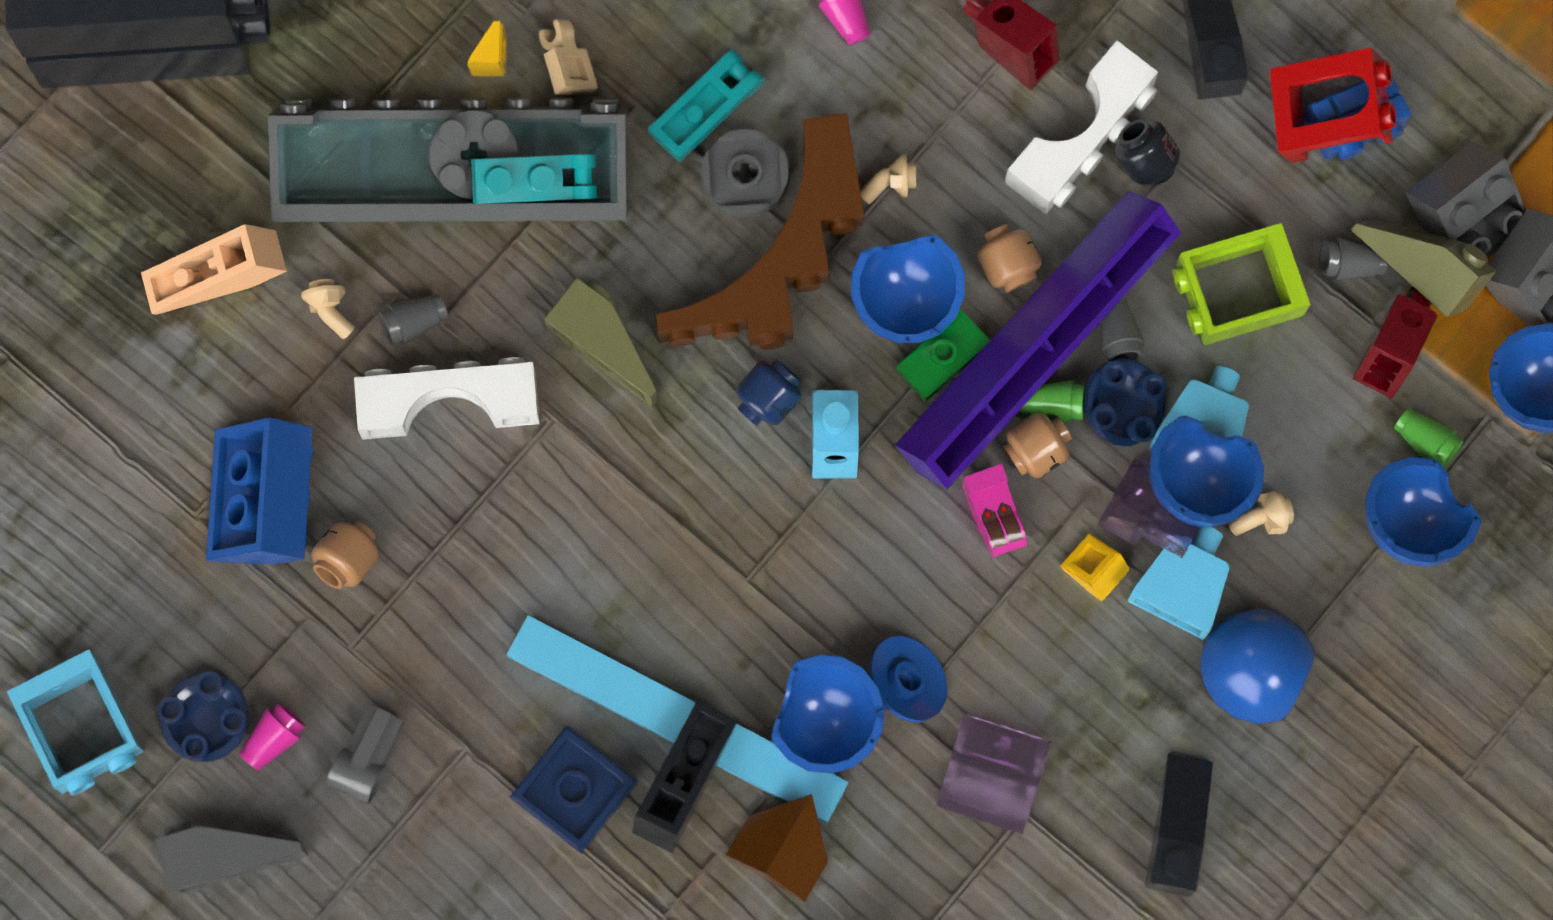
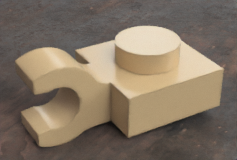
M556 19L553 21L555 30L542 29L539 31L541 45L544 49L549 50L543 55L554 92L559 95L588 96L597 90L598 86L587 49L576 47L574 28L569 20Z

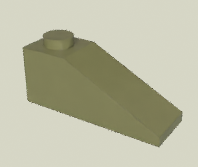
M1379 219L1356 223L1351 229L1447 317L1465 312L1497 272L1487 263V256L1479 248L1461 241Z
M576 278L545 317L547 331L650 407H653L657 402L656 389L613 304L609 302L612 298L611 295L593 281L586 285Z

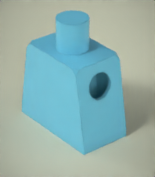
M1216 366L1208 385L1191 379L1157 430L1150 448H1152L1164 427L1178 417L1185 415L1202 421V427L1214 435L1221 437L1239 435L1242 437L1249 403L1233 396L1240 375L1230 368Z
M813 390L812 478H857L859 455L858 390ZM838 455L843 456L845 458L839 460L827 459L826 457Z
M1198 526L1190 543L1173 536L1135 586L1127 602L1204 640L1213 626L1230 564L1214 556L1223 538V534L1210 526Z

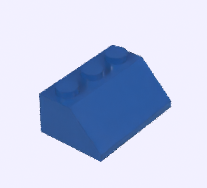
M265 418L215 430L206 561L282 564L304 560L307 544V510L310 500L309 479L313 455V427L274 418Z

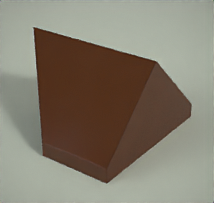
M812 794L750 815L726 854L728 858L803 902L808 898L828 863Z

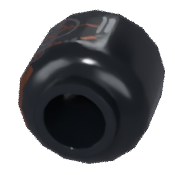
M1144 119L1133 121L1121 130L1115 149V155L1130 178L1140 185L1161 184L1169 180L1175 172L1181 154L1179 147L1161 122Z

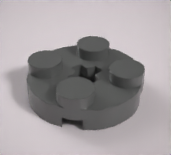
M469 110L454 114L440 125L431 138L428 156L432 173L444 188L456 196L473 199L472 169L468 160L461 159V151L469 149V142H478V148L486 152L485 158L518 157V148L515 137L510 132L506 123L490 113Z
M737 129L727 132L718 138V142L712 145L703 157L701 165L703 190L717 211L727 213L733 217L752 218L774 210L780 204L781 198L788 186L789 166L785 152L760 131ZM740 164H749L750 171H757V177L751 178L750 183H741L740 179L733 177L732 173L740 170Z

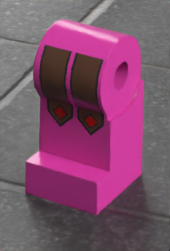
M1002 464L965 476L962 483V489L979 534H982L992 558L1027 546L1024 528L1015 508L1007 484L1008 479Z

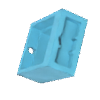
M90 649L6 691L53 788L62 794L69 791L70 795H75L89 789L95 784V777L108 770L115 774L128 769L137 762L135 756L144 752L98 657ZM93 679L124 744L65 773L34 709Z

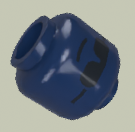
M775 359L772 363L765 360L759 361L736 387L737 396L742 401L738 410L756 426L762 420L770 425H778L800 402L802 393L798 386L802 381L778 359Z

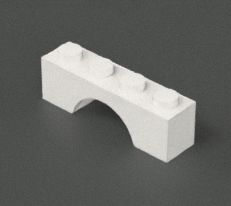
M1116 41L1091 70L1086 88L1095 106V120L1091 126L1079 136L1065 141H1048L1035 137L1007 170L1005 183L1045 215L1054 204L1061 208L1075 191L1076 187L1072 183L1081 172L1089 175L1102 159L1103 154L1099 150L1108 140H1111L1113 143L1118 141V135L1121 130L1131 123L1126 119L1136 107L1142 111L1153 99L1158 91L1153 87L1158 71L1119 41Z
M521 357L503 358L498 361V365L481 366L480 362L463 361L454 364V369L436 370V367L433 365H418L411 367L409 373L392 374V371L389 369H373L366 371L365 377H354L357 428L362 440L407 436L413 419L425 406L436 400L449 397L466 399L480 406L488 414L495 428L540 424L533 362H525V359Z

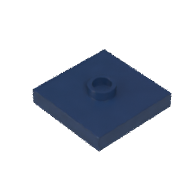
M566 725L510 795V799L582 855L636 787L638 781Z

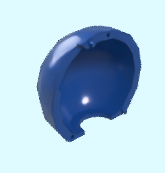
M936 235L916 238L912 241L865 249L859 255L851 275V298L860 319L876 335L896 343H920L940 335L956 318L965 297V273L956 253Z
M1548 323L1527 326L1507 337L1494 353L1489 370L1492 396L1504 415L1524 429L1545 434L1553 433V324Z
M1185 415L1178 417L1164 427L1152 446L1148 478L1154 494L1167 511L1186 524L1199 527L1228 524L1252 508L1263 489L1264 465L1258 447L1252 440L1239 435L1233 437L1214 435L1202 427V421Z
M1409 457L1389 463L1374 476L1365 499L1367 528L1374 542L1380 549L1398 562L1410 565L1433 567L1453 560L1474 542L1481 525V517L1471 504L1465 506L1455 498L1449 486V474L1439 461L1428 458Z
M1261 608L1239 611L1218 623L1204 642L1200 660L1204 686L1216 705L1236 719L1256 724L1280 721L1288 715L1296 702L1312 667L1315 653L1314 647L1302 627L1284 614Z
M817 655L797 661L792 665L783 704L771 734L773 743L788 761L809 772L832 774L854 767L873 751L883 731L885 708L878 686L862 667L844 657Z

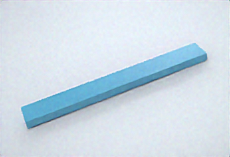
M529 615L526 617L506 654L508 658L673 744L696 703ZM738 724L717 764V767L786 803L812 794L818 820L828 824L849 783L834 774L806 771L788 761L773 742Z

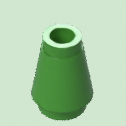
M1075 380L1043 384L1021 408V413H1030L1032 415L1036 412H1042L1049 419L1054 420L1059 417L1062 422L1073 424V420H1084L1085 411L1083 405L1086 385L1075 384Z
M1408 408L1394 426V430L1400 433L1422 458L1437 460L1443 468L1452 461L1464 442L1456 436L1457 430L1419 412H1415L1411 408Z

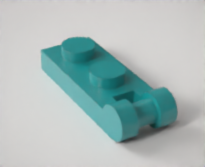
M735 49L726 53L648 128V134L678 163L764 84L765 78L756 69L750 71L742 63L744 58ZM730 75L738 82L732 90L723 82Z
M595 154L471 159L473 203L596 199L597 185H592V168L596 167ZM574 168L575 185L563 186L562 169Z

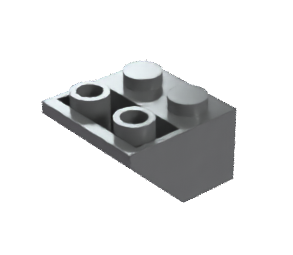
M1474 141L1406 192L1417 220L1425 232L1474 245L1487 258L1502 246L1527 211L1505 158Z
M1527 209L1489 262V265L1497 272L1487 283L1486 287L1499 304L1531 326L1553 324V215Z

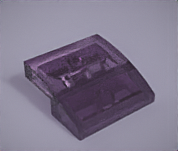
M1134 458L1097 525L1135 546L1144 537L1183 558L1199 526H1193L1178 520L1159 503L1148 478L1150 460Z
M964 714L936 807L1023 834L1051 741Z

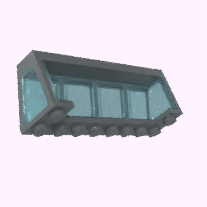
M476 97L462 98L461 105H443V98L417 99V105L399 106L398 98L373 99V106H356L354 98L329 99V106H312V99L309 98L285 99V103L279 104V107L268 115L271 222L627 221L628 105H619V98L616 97L592 98L590 105H575V98L570 97L549 98V105H531V98L525 97L505 98V105H487V98ZM469 110L490 113L508 126L517 143L518 157L595 154L596 167L592 168V185H597V198L474 204L473 199L456 196L444 188L432 173L428 156L431 138L440 125L456 113ZM469 142V149L461 151V159L468 160L470 167L471 159L486 157L485 150L478 148V142ZM574 168L562 169L563 186L575 185Z

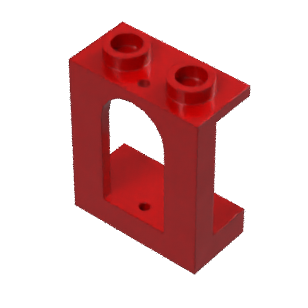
M1371 47L1270 69L1278 153L1291 163L1309 160L1308 151L1379 137L1386 144L1393 143L1392 128L1397 126V116L1393 103L1388 101L1387 86L1392 85V72L1388 60H1384ZM1345 76H1357L1367 83L1369 98L1365 107L1359 113L1345 118L1305 125L1301 92L1302 85Z

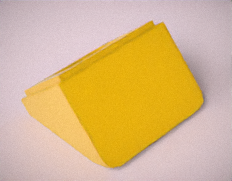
M493 21L468 60L471 75L504 77V74H506L507 35L501 21Z
M1090 533L1060 565L1067 574L1100 601H1103L1129 572V566L1121 553Z

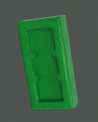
M961 309L956 318L940 335L923 342L896 366L895 371L926 402L963 370L991 340Z

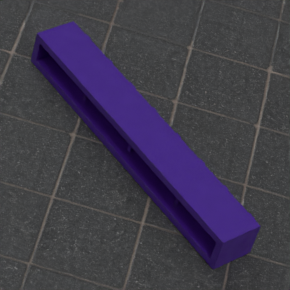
M1128 191L895 444V447L916 473L947 490L1178 238L1181 231L1161 203Z

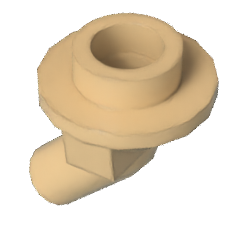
M901 154L893 164L877 172L860 189L861 198L871 204L889 185L890 188L895 189L903 198H908V189H916V162H907V154Z
M320 279L310 282L308 284L309 289L301 293L302 300L309 304L311 313H318L323 322L338 336L345 339L354 330L355 326L334 308L340 303V299L346 293L345 288L335 285V280Z
M1272 490L1259 496L1257 500L1259 507L1243 513L1234 521L1228 523L1231 532L1235 536H1239L1264 524L1267 534H1285L1288 530V525L1292 524L1294 520L1293 506L1288 497L1284 498L1280 491Z

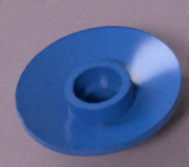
M905 636L887 638L876 646L869 661V677L878 686L884 707L895 716L909 722H924L936 716L946 701L947 681L943 668L935 655L919 641Z

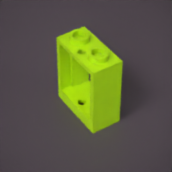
M1282 223L1182 252L1176 263L1177 268L1172 270L1177 291L1179 294L1186 293L1191 308L1186 312L1190 329L1193 335L1200 334L1203 346L1303 317L1311 305ZM1262 250L1282 306L1214 326L1195 270Z

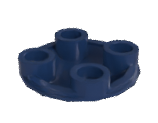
M1118 358L1103 363L1091 374L1084 389L1083 407L1089 425L1100 438L1112 445L1130 447L1150 441L1155 436L1164 416L1166 383L1161 375L1153 373L1150 368L1136 360Z
M212 671L195 674L181 680L168 692L166 698L158 706L160 728L166 743L178 756L193 762H213L229 755L242 742L249 726V707L243 692L230 679Z

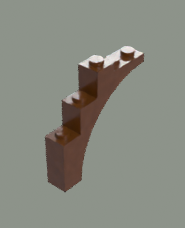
M847 113L803 119L804 166L801 186L790 217L775 242L747 273L721 292L691 306L656 314L659 343L669 342L670 346H684L695 342V337L713 335V339L723 340L738 336L740 330H747L749 346L759 345V348L762 350L777 349L785 346V341L793 340L794 328L787 289L795 288L796 292H810L819 289L822 283H828L829 268L822 232L830 231L831 235H845L854 232L856 227L863 226L864 210Z

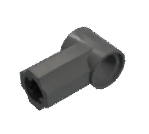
M368 705L348 747H344L335 759L327 778V785L361 801L370 803L383 780L386 771L384 764L399 736L404 721L378 707Z

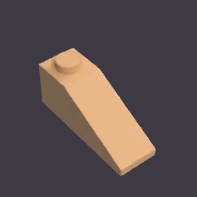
M244 224L141 272L151 314L157 315L252 288L287 272L276 230Z

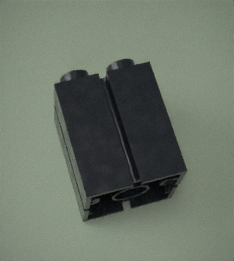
M5 0L6 31L22 57H26V63L42 89L251 74L249 44L270 43L271 38L268 0Z

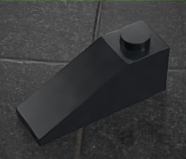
M1183 0L1198 100L1241 95L1248 75L1242 37L1232 1Z
M698 700L696 701L635 815L632 834L673 853L707 787L738 720Z
M1168 753L1144 888L1187 897L1196 892L1204 848L1213 762Z

